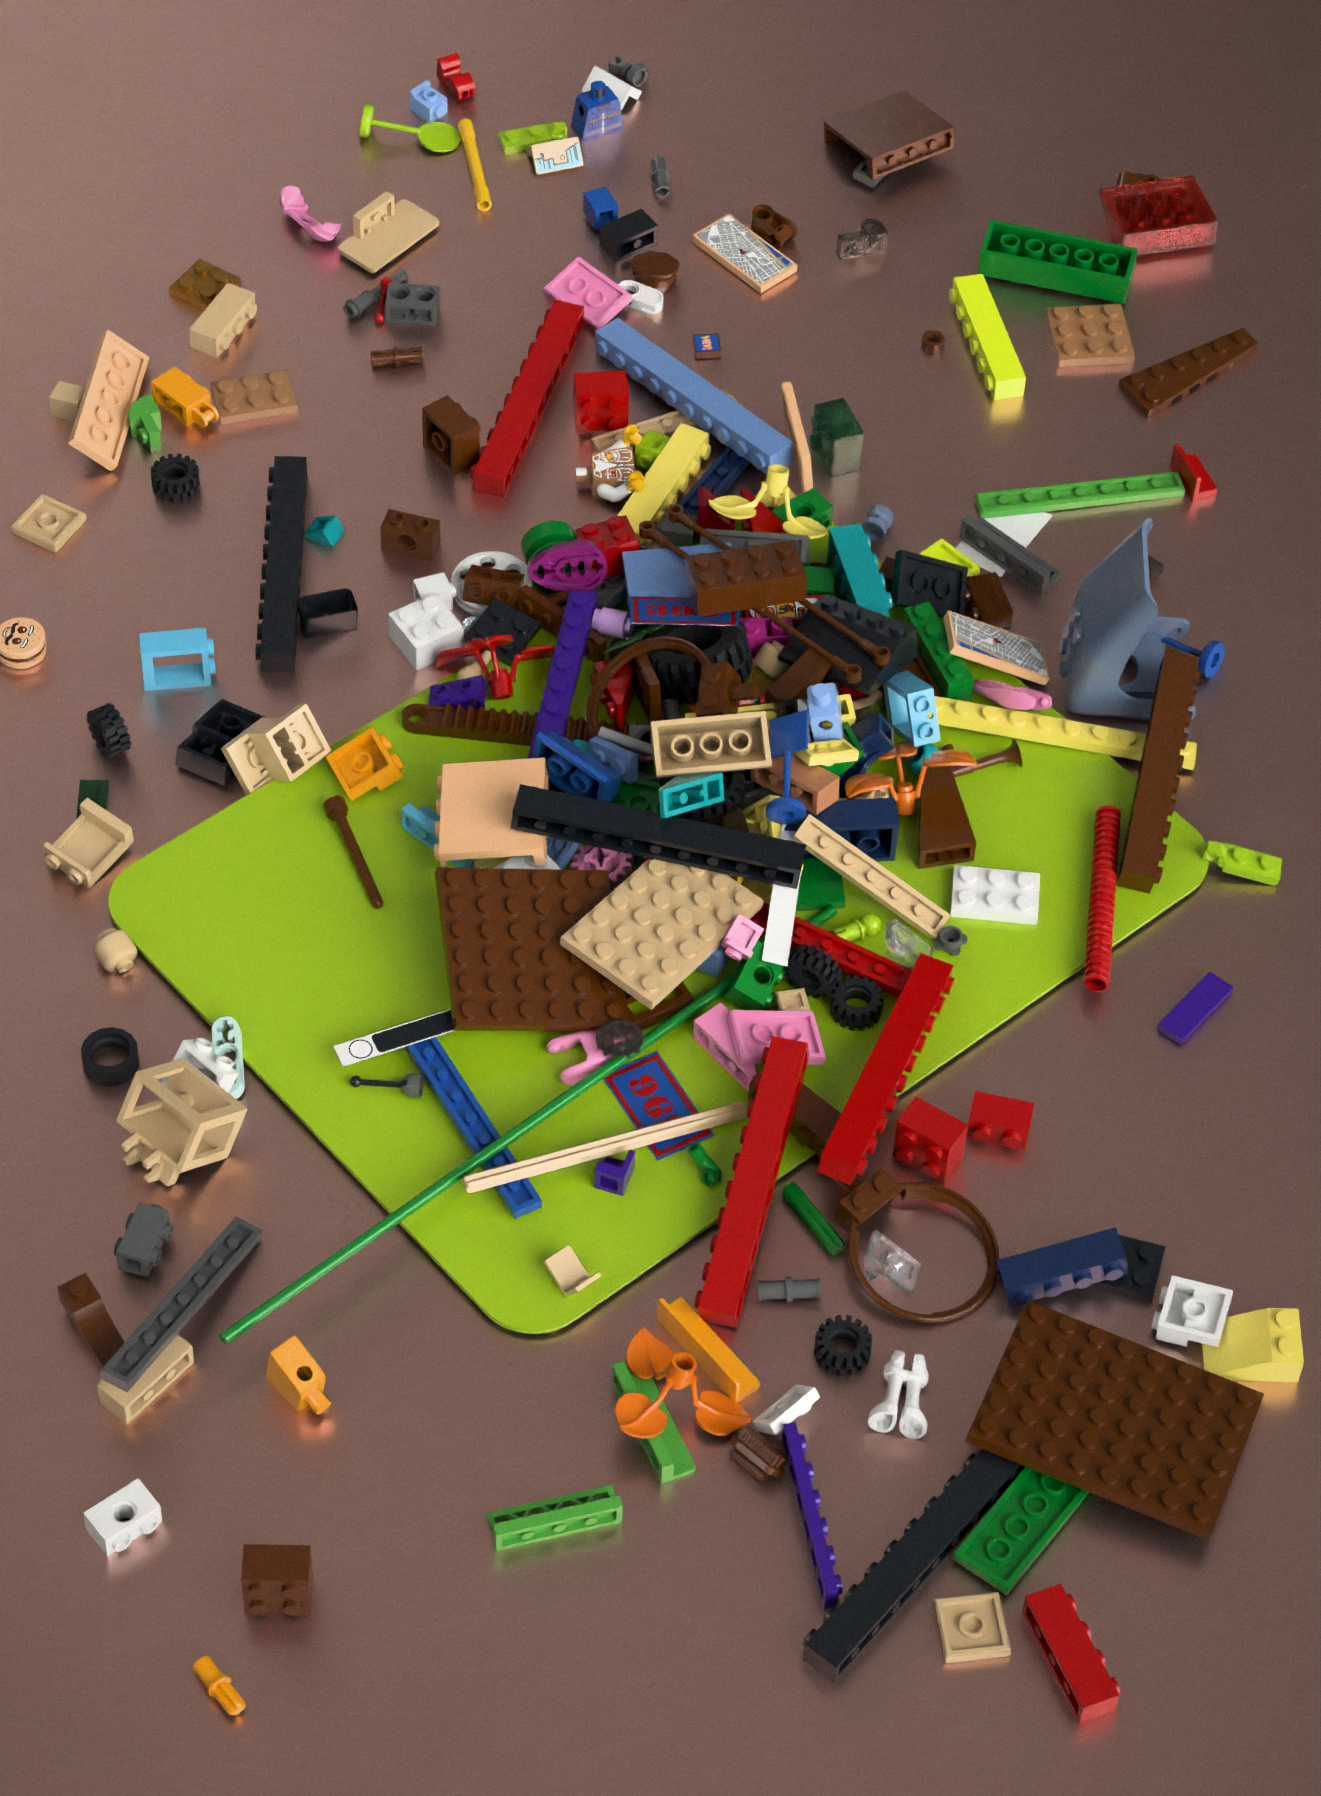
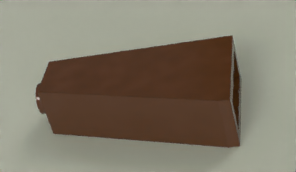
M951 766L927 768L921 787L919 808L918 869L974 861L976 840Z

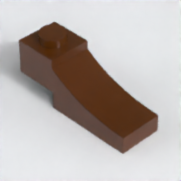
M84 1273L57 1287L59 1300L73 1320L76 1332L102 1369L125 1342L109 1316L99 1292L87 1274Z

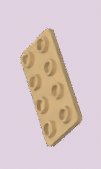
M386 191L353 215V235L338 246V252L367 271L375 273L438 227L439 219L407 199H402L394 205V195Z

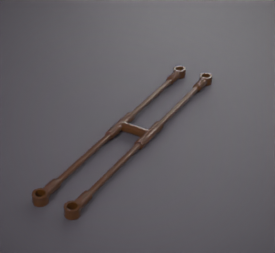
M673 504L668 507V520L670 522H679L688 529L696 531L723 551L732 549L699 526L697 521L685 514L684 508L681 505ZM643 521L639 524V535L641 538L652 539L660 546L667 547L684 560L685 556H690L671 543L668 537L656 530L654 522ZM808 600L799 601L801 605L858 643L860 648L873 656L875 664L883 666L890 662V649L888 647H878L867 638L860 637ZM767 606L752 609L760 616L767 617L830 661L833 667L845 674L847 682L858 683L861 681L862 668L859 665L849 664L840 657L833 656L770 612Z

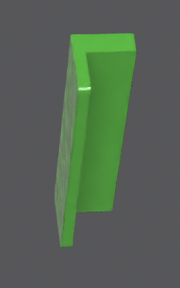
M624 1361L612 1365L611 1382L619 1398L627 1393H640L647 1396L652 1403L657 1399L660 1392L653 1378L640 1379L636 1377L632 1372H629ZM662 1400L657 1408L664 1411L668 1416V1422L664 1431L652 1438H639L661 1484L696 1471V1465Z

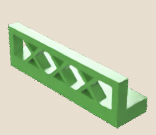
M608 1485L487 1513V1521L495 1549L500 1551L622 1523L623 1505L620 1495H615L613 1485ZM602 1497H608V1498H605V1499H600V1500L593 1501L594 1499H598V1498H602ZM509 1519L508 1521L496 1523L497 1521Z

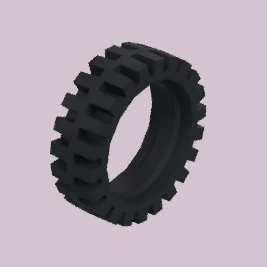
M743 770L724 772L731 780L729 789L724 793L725 801L674 816L703 822L741 807L746 794ZM676 776L660 777V787Z

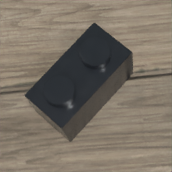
M642 208L600 226V246L615 262H619L658 244V225Z

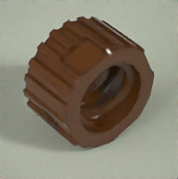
M936 330L926 331L922 336L921 347L927 354L941 353L944 349L945 337Z

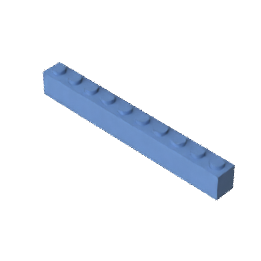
M616 318L595 331V349L600 356L612 362L618 369L626 370V373L633 380L638 381L648 388L651 393H655L666 401L668 405L679 410L686 418L694 421L704 431L712 434L722 444L730 447L757 469L767 474L768 466L772 464L787 466L793 462V442L621 319Z

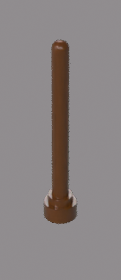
M333 796L323 804L325 813L329 819L336 822L371 904L374 908L379 909L383 906V900L346 818L348 815L346 801L342 796Z

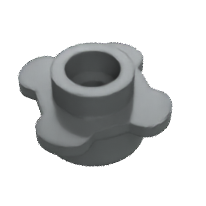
M947 926L941 929L940 936L934 940L933 945L937 950L943 949L951 956H957L961 952V946L967 943V936L959 928Z

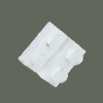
M204 1038L183 1040L173 1061L185 1058L229 1093L239 1074L232 1068L234 1062L224 1055L214 1053L212 1051L213 1044ZM169 1076L163 1078L161 1083L166 1086Z
M1172 1275L1169 1287H1162L1159 1304L1163 1305L1162 1311H1156L1154 1315L1152 1329L1157 1330L1156 1339L1186 1347L1188 1340L1219 1347L1233 1290Z

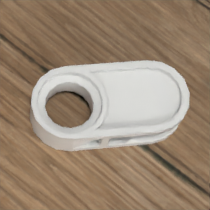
M624 280L618 284L626 291L634 292L632 294L633 300L626 306L646 314H657L662 311L664 297L659 290L633 280Z

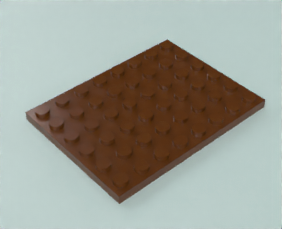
M1027 1300L965 1442L1209 1540L1264 1393Z

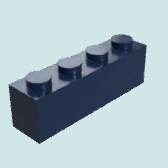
M1116 1227L996 1260L998 1276L1009 1307L1026 1305L1027 1300L1032 1301L1046 1296L1055 1297L1064 1291L1075 1288L1084 1289L1093 1283L1104 1280H1116L1122 1275L1128 1274L1127 1257Z

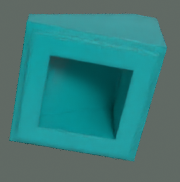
M337 516L316 517L306 530L304 536L318 543L333 547L344 534L345 529Z

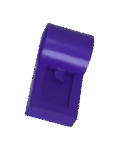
M482 675L430 686L429 705L445 706L446 703H450L454 708L461 704L464 709H467L469 705L475 710H478L479 707L485 709L486 681Z

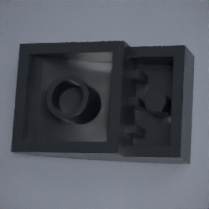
M221 699L193 724L192 734L177 747L175 765L224 786L235 774L221 748L260 718L267 717Z

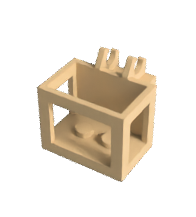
M185 1058L137 1071L116 1120L118 1124L132 1134L121 1145V1149L128 1154V1156L122 1159V1162L126 1165H131L142 1161L144 1168L147 1170L149 1168L152 1169L148 1174L144 1175V1180L148 1183L160 1180L167 1187L174 1185L179 1173L228 1158L248 1108ZM169 1076L166 1086L157 1080ZM143 1085L160 1097V1100L135 1107Z

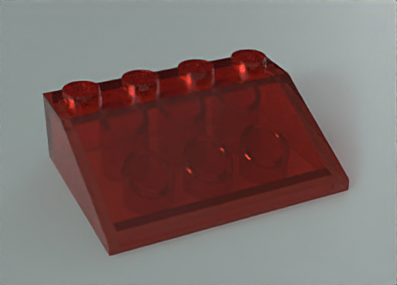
M1193 175L1099 189L1112 244L1137 248V256L1215 244L1218 220Z

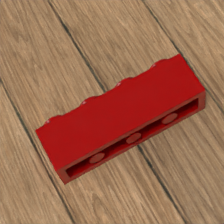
M1060 1583L1025 1596L1022 1613L1079 1724L1115 1711L1121 1691L1117 1680L1114 1677L1110 1678L1105 1668L1106 1662L1100 1649H1095L1091 1642V1632L1085 1621L1081 1622L1073 1596L1070 1593L1066 1594Z

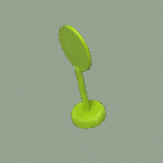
M365 103L359 137L367 138L370 135L372 125L417 134L420 144L434 152L446 153L458 148L461 142L460 133L450 124L433 121L423 124L420 128L375 120L373 119L374 106Z

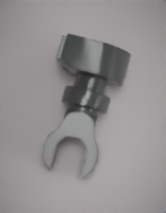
M615 56L616 63L608 60L609 71L621 74L630 84L639 87L648 81V78H646L649 76L647 73L648 69L644 64L638 63L634 66L627 64L621 56Z

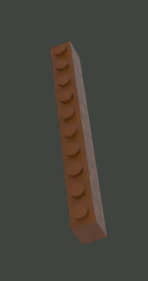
M1166 649L1160 663L1116 883L1117 886L1150 894L1153 884H1159L1163 867H1159L1158 864L1159 861L1164 860L1167 845L1163 844V838H1168L1171 829V822L1167 821V818L1172 816L1176 800L1171 799L1172 793L1176 794L1180 778L1175 776L1176 771H1181L1184 761V755H1180V750L1185 749L1188 734L1184 733V729L1189 728L1193 713L1188 711L1189 706L1193 707L1197 692L1192 690V687L1197 685L1201 669L1196 668L1198 661L1196 656Z

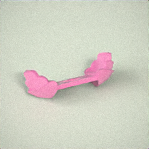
M283 186L279 203L286 216L292 217L307 230L313 239L322 242L333 240L339 232L341 224L324 222L321 225L306 212L308 204L304 203V196L300 194V189L295 186Z

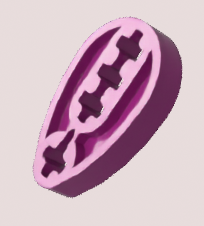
M578 539L559 543L541 551L530 559L527 569L530 579L546 588L569 592L570 590L590 591L599 586L605 579L607 561L603 550L596 543L590 540ZM593 560L598 562L597 569L591 568ZM580 561H584L583 570H578L577 568ZM569 562L571 565L570 571L566 572L563 567H565V563ZM538 565H543L542 574H537Z

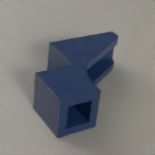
M880 712L851 725V729L861 745L864 755L852 767L840 775L839 798H847L845 784L850 777L865 773L873 761L894 749V729Z

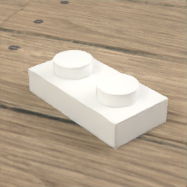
M796 1384L752 1422L758 1432L772 1435L781 1434L783 1432V1424L791 1423L796 1417L807 1413L811 1409V1405L820 1396L815 1387Z

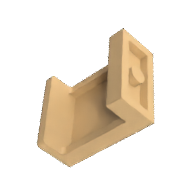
M86 798L79 805L81 815L52 845L45 842L42 848L44 860L51 868L55 870L59 868L66 873L73 883L77 885L81 883L90 889L134 842L130 825L89 798Z

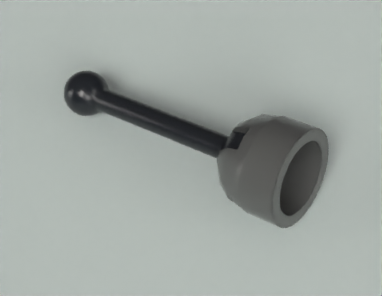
M408 1074L402 1078L401 1082L361 1079L359 1076H353L350 1079V1084L354 1088L361 1085L400 1088L402 1093L408 1097L421 1098L423 1075Z

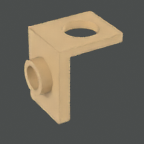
M570 1245L564 1247L543 1262L565 1297L580 1291L601 1277L600 1272L591 1276L588 1275Z

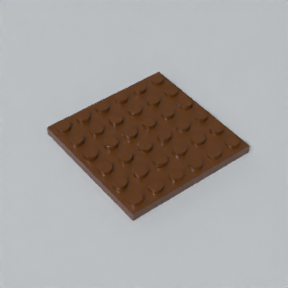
M437 867L435 880L454 1031H628L630 1023L625 991L560 945L561 936L611 893L608 871Z

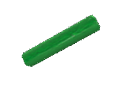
M791 1182L785 1185L782 1195L829 1253L834 1256L841 1253L845 1249V1242L798 1184Z

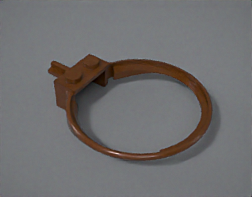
M654 637L629 646L617 654L604 667L594 682L588 698L587 725L591 737L598 736L600 731L598 719L599 704L608 682L625 663L642 653L656 649L678 650L688 654L701 664L696 709L697 717L737 714L739 701L757 699V697H760V691L758 690L757 682L741 684L740 675L728 662L713 664L695 644L677 637ZM653 755L638 756V763L653 762Z
M883 1167L864 1182L855 1177L852 1185L834 1179L848 1193L839 1201L833 1219L848 1233L845 1252L849 1268L861 1288L878 1305L905 1319L936 1323L962 1317L977 1308L987 1298L998 1276L996 1260L1000 1259L999 1247L989 1222L969 1200L953 1190L931 1183H898ZM900 1195L902 1201L931 1200L953 1206L974 1223L983 1238L988 1260L985 1279L976 1294L956 1308L942 1312H933L932 1315L913 1313L898 1308L882 1298L871 1287L862 1272L857 1249L860 1234L856 1230L858 1223H863L887 1202H892L895 1197Z

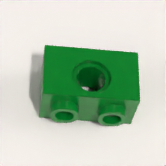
M814 488L790 500L791 514L794 518L805 516L814 519L826 529L832 525L833 506ZM785 503L772 510V513L783 523L788 521Z
M757 941L752 949L753 955L751 958L741 959L723 996L744 1010L766 1009L774 996L771 992L774 984L777 985L785 974L783 965L762 961L764 944L760 941ZM754 975H757L760 978L761 983L756 981Z

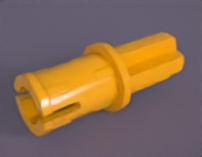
M208 1655L201 1657L195 1662L192 1670L208 1688V1695L215 1697L229 1715L236 1716L240 1714L246 1704L230 1684L231 1678L228 1675H223Z

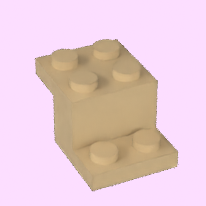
M306 703L298 704L281 718H260L221 748L246 795L273 779L276 781L292 782L332 751Z

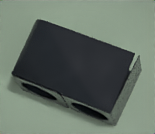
M342 588L307 595L298 599L299 620L306 639L357 629L358 607L350 589Z

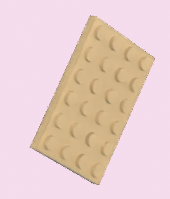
M649 858L561 936L560 945L652 1010L720 947V943L726 936L737 914L751 919L763 907L764 900L727 874Z

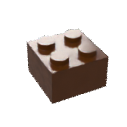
M448 395L423 407V447L454 476L472 467L474 463L477 464L480 450V425L474 417H470L463 410L462 406L453 401Z
M244 1544L241 1574L244 1612H251L256 1615H265L269 1612L285 1613L292 1616L311 1613L313 1587L311 1545Z

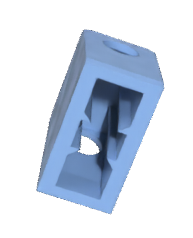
M819 683L808 686L809 718L814 742L844 739L841 703L836 684ZM823 721H830L832 726L823 729Z

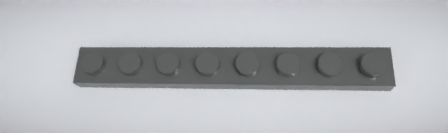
M235 1217L101 1369L100 1379L128 1392L262 1237V1229Z

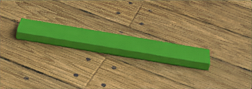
M1177 471L975 494L974 502L979 517L985 519L1183 497L1185 488Z

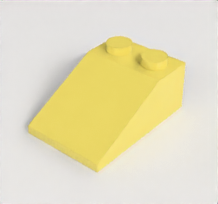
M1264 1308L1227 1317L1219 1347L1201 1343L1203 1369L1232 1381L1298 1382L1304 1364L1299 1309Z

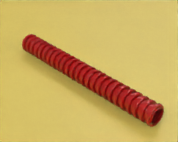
M1108 805L1099 807L1095 814L1083 981L1084 986L1088 990L1095 992L1104 991L1110 985L1121 812L1116 807Z

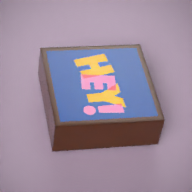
M718 333L693 334L692 341L695 359L721 358Z

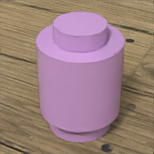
M607 607L595 609L591 628L599 634L625 639L627 634L631 635L634 624L630 623V612Z

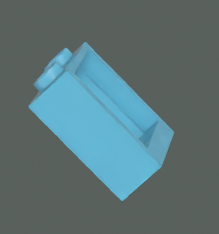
M206 628L139 633L145 691L211 685L210 674H216L215 659L214 657H209V655H214L213 638L207 639ZM200 653L202 655V663L153 666V658Z
M908 670L896 673L883 684L888 723L893 727L894 733L914 747L940 741L933 687ZM932 712V716L928 718V713Z

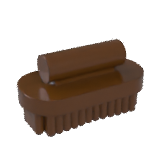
M742 1426L738 1433H735L730 1440V1443L736 1448L732 1458L759 1481L764 1482L769 1475L779 1478L784 1472V1466L789 1460L788 1456L784 1455L781 1450H778L775 1445L769 1443L754 1428Z

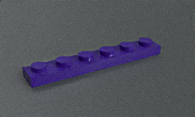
M796 1422L783 1424L782 1445L785 1455L789 1458L787 1465L823 1609H830L833 1606L837 1607L838 1594L843 1593L840 1575H834L832 1565H835L832 1545L827 1546L825 1537H828L827 1522L825 1517L820 1518L818 1509L821 1508L820 1494L818 1489L813 1490L811 1481L814 1480V1473L811 1461L806 1462L804 1453H807V1445L804 1434H799Z

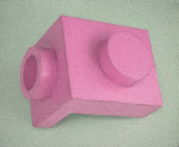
M737 914L720 946L726 949L724 952L726 955L737 961H740L741 958L743 960L749 959L753 955L752 949L764 928L741 914Z

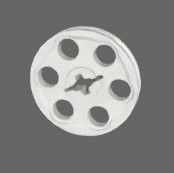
M485 551L468 556L456 566L452 574L451 582H453L456 589V598L454 600L466 612L478 617L481 616L488 605L464 601L462 597L465 580L460 577L468 572L472 564L482 566L485 562L494 563L495 566L492 567L494 569L504 571L515 569L520 571V574H525L523 586L528 585L533 589V582L529 577L527 565L522 560L511 554L499 551Z

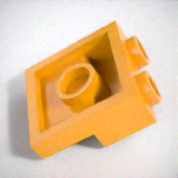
M374 727L369 728L325 756L351 801L375 786L379 791H382L404 777L400 770L405 767L396 752L392 755L389 752V749L393 747L385 733L379 735Z

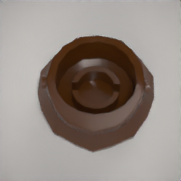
M647 251L635 255L631 263L635 281L657 289L662 294L676 280L677 275L675 274L679 271L680 265L679 261L670 254Z

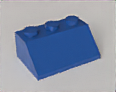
M555 731L539 732L536 735L532 758L545 757L549 782L569 795L591 798L611 803L619 795L622 777L616 771L607 768L591 754L585 753L568 738L560 736Z

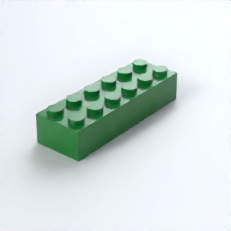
M990 220L980 251L978 274L1125 304L1135 270L1138 249Z

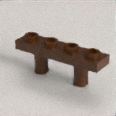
M524 585L518 592L516 610L541 623L543 629L558 638L565 611L562 607L566 606L568 594L563 591H556L554 594L544 597L528 585ZM592 628L590 629L584 657L596 663L604 661L605 654L602 653L606 650L608 639Z

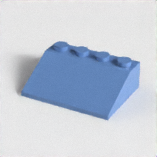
M715 544L678 547L690 556L723 551ZM668 548L622 552L628 612H630L629 596L691 598L686 584V561ZM634 624L633 629H644L652 624Z

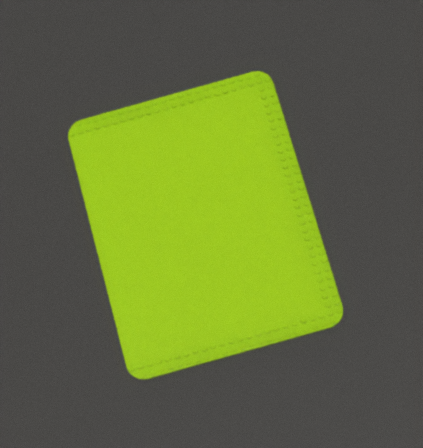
M767 507L771 512L773 509H775L773 507ZM735 519V531H742V519ZM832 522V525L829 526L827 530L829 531V528L838 526ZM829 534L809 539L808 557L811 563L819 562L826 564ZM696 535V539H695L694 546H695V545H700V544L697 543V535ZM878 561V571H879V569H880V567H881V565H882V563L879 562V561ZM833 588V596L837 597L836 592ZM627 597L613 609L628 612ZM892 605V608L888 611L890 618L903 621L904 608ZM743 610L740 611V618H743ZM939 617L940 621L945 627L943 617ZM541 627L526 649L545 645L556 647L558 638ZM633 629L632 631H640L642 629ZM602 635L603 637L608 639L606 647L607 649L609 648L610 643L615 637ZM609 652L605 653L604 661L610 660ZM583 657L569 714L574 720L583 717L587 721V703L592 689L590 675L594 674L593 662L586 657ZM552 658L518 661L515 674L516 682H512L514 697L508 699L492 700L490 686H487V679L483 673L487 686L485 710L489 711L491 708H494L496 712H500L502 709H505L507 713L516 710L521 715L524 711H527L530 716H533L536 712L539 713ZM963 658L975 681L992 680L1007 683V685H1012L1013 688H1029L1012 674ZM492 659L486 665L490 676L491 671L494 670ZM497 660L499 669L506 668L508 673L511 672L510 666ZM462 668L433 685L456 681L458 672ZM755 668L751 671L745 683L757 682L760 694H765L776 681L771 679L768 683L755 675L757 671ZM430 687L329 746L332 750L330 753H332L369 728L374 727L379 735L385 733L393 746L389 749L391 755L396 752L405 766L400 769L404 777L382 791H379L375 786L351 801L324 756L292 782L276 781L273 779L135 861L116 877L108 897L109 912L115 926L119 930H124L128 933L139 952L211 1027L218 1018L223 1016H230L236 1020L242 1032L243 1061L389 1214L474 1156L424 1077L421 1098L408 1097L402 1093L400 1088L361 1085L354 1088L351 1086L350 1079L353 1076H359L361 1079L401 1082L402 1078L408 1074H421L404 1047L346 1066L342 1065L333 1047L451 1009L435 871L437 867H441L440 861H435L434 851L402 828L401 809L410 803L418 810L423 806H428L437 813L436 799L441 798V793H438L437 777L442 776V764L527 759L530 746L409 733L402 726V711L411 704L429 705ZM973 690L971 700L966 701L1008 709L991 699L977 694ZM634 691L626 722L629 725H634L635 723L647 725L649 722ZM880 700L872 707L867 717L880 712L888 722L886 705L883 700ZM600 703L598 711L599 723L604 719L608 724H611L614 721L613 718L609 719L605 704L601 705ZM687 703L679 705L680 716H685L691 705H687ZM1052 707L1047 710L1011 709L1065 719ZM418 715L409 718L412 722H419L423 719ZM939 725L940 741L931 743L936 745L939 751L945 745L951 744L954 749L967 751L976 760L1006 750L1012 744V739H1015L1021 752L1022 767L1014 762H1005L955 778L976 840L974 861L918 869L920 798H917L918 812L911 815H898L899 831L895 861L877 862L949 914L951 913L954 865L1040 873L1037 925L950 917L943 928L954 926L967 936V943L961 946L960 954L951 956L943 949L937 950L933 945L934 940L928 938L842 876L846 900L845 908H836L837 915L821 925L820 928L830 932L833 929L849 924L850 920L854 918L860 920L864 914L873 913L881 920L879 932L872 936L865 935L863 940L851 941L852 943L911 970L920 953L954 965L951 977L955 978L952 990L949 995L945 993L943 995L946 1000L941 1013L934 1014L937 1018L930 1034L925 1032L924 1034L927 1037L925 1046L921 1053H915L917 1061L912 1073L906 1072L905 1076H908L903 1092L1085 967L1096 810L1099 807L1108 805L1116 807L1121 812L1117 865L1118 878L1137 779L1109 755ZM894 733V744L907 742ZM901 757L904 782H911L913 787L916 788L919 776L913 774L907 766V757ZM895 758L888 760L876 759L865 771V773H879L882 776L892 777L894 789H896V784L899 783ZM647 764L642 768V772L646 775H652L655 773V767L652 764ZM333 796H342L348 806L346 818L383 900V906L379 909L374 908L371 904L336 822L329 819L325 813L323 804ZM1173 811L1172 816L1167 818V821L1171 822V829L1168 838H1163V844L1167 845L1164 860L1159 861L1158 864L1159 867H1163L1159 884H1153L1150 894L1116 885L1112 947L1193 892L1202 883L1207 874L1209 861L1202 860L1203 850L1206 846L1203 837L1175 811ZM638 856L637 860H634V865H632L633 872L639 868L645 857ZM571 858V860L568 862V864L566 865V867L564 868V870H572V869H571V863H573L572 858ZM447 861V867L457 868L449 861ZM610 886V891L612 892L615 888ZM824 909L795 911V917L807 922ZM761 934L758 941L764 944L765 936ZM790 948L789 958L794 952L792 948ZM730 957L718 978L695 969L682 982L692 994L693 999L696 1000L733 974L740 961ZM841 971L839 980L844 982V977L850 976L851 979L854 977ZM754 975L756 981L761 983L760 978L757 975ZM783 976L781 981L777 985L774 984L771 990L774 996L768 1007L759 1010L778 1011L775 992L796 989L797 986H791L788 983L790 979H786ZM672 990L658 1004L660 1005L664 1002H667L675 997H678V995L674 990ZM882 990L884 1000L879 1021L877 1024L873 1023V1027L869 1029L865 1026L863 1031H859L858 1028H854V1031L849 1030V1026L843 1028L840 1026V1021L836 1023L833 1020V1015L831 1016L830 1014L831 993L826 995L825 998L819 996L818 999L813 998L812 994L809 997L807 996L810 1009L814 1012L826 1060L823 1065H807L803 1084L840 1113H842L899 998ZM625 991L626 999L632 997ZM723 994L624 1065L658 1051L698 1112L739 1101L744 1102L748 1109L749 1092L693 1039L694 1020L719 1003H722L729 1010L744 1009L724 998ZM857 998L845 1001L848 1005L857 1008L868 1005L865 1001ZM639 1001L628 1005L634 1015L649 1010L648 1007ZM666 1020L643 1029L636 1034L641 1038ZM226 1027L225 1032L222 1033L224 1038L226 1039V1043H230L228 1039V1031L231 1030L230 1027ZM452 1031L436 1037L500 1136L572 1087L573 1085H567L562 1082L560 1078L561 1072L569 1067L585 1062L587 1059L586 1052L581 1043L569 1050L558 1053H550L547 1048V1044L552 1039L579 1031ZM754 1064L756 1072L761 1073L764 1065ZM603 1079L510 1144L508 1149L516 1161H521L636 1130V1127ZM896 1092L895 1096L898 1097L902 1093ZM746 1117L745 1119L712 1127L710 1129L715 1136L700 1142L706 1153L722 1172L721 1180L712 1187L706 1186L702 1182V1173L687 1152L688 1148L657 1160L648 1145L631 1149L635 1151V1168L623 1196L594 1188L595 1168L598 1161L604 1162L605 1157L527 1177L540 1196L542 1207L516 1219L513 1218L494 1187L467 1193L463 1186L462 1178L399 1224L492 1321L504 1328L520 1333L540 1334L556 1331L568 1326L717 1222L720 1208L726 1207L728 1198H725V1189L728 1180L733 1181L735 1171L732 1170L735 1153H740L743 1145L740 1144L741 1130L743 1126H748L750 1118ZM790 1132L777 1180L816 1154L808 1146L800 1144ZM629 1150L612 1154L608 1157L625 1161ZM479 1166L469 1174L483 1171V1169ZM570 1245L588 1275L591 1276L600 1272L601 1277L580 1291L565 1297L543 1262L564 1247Z

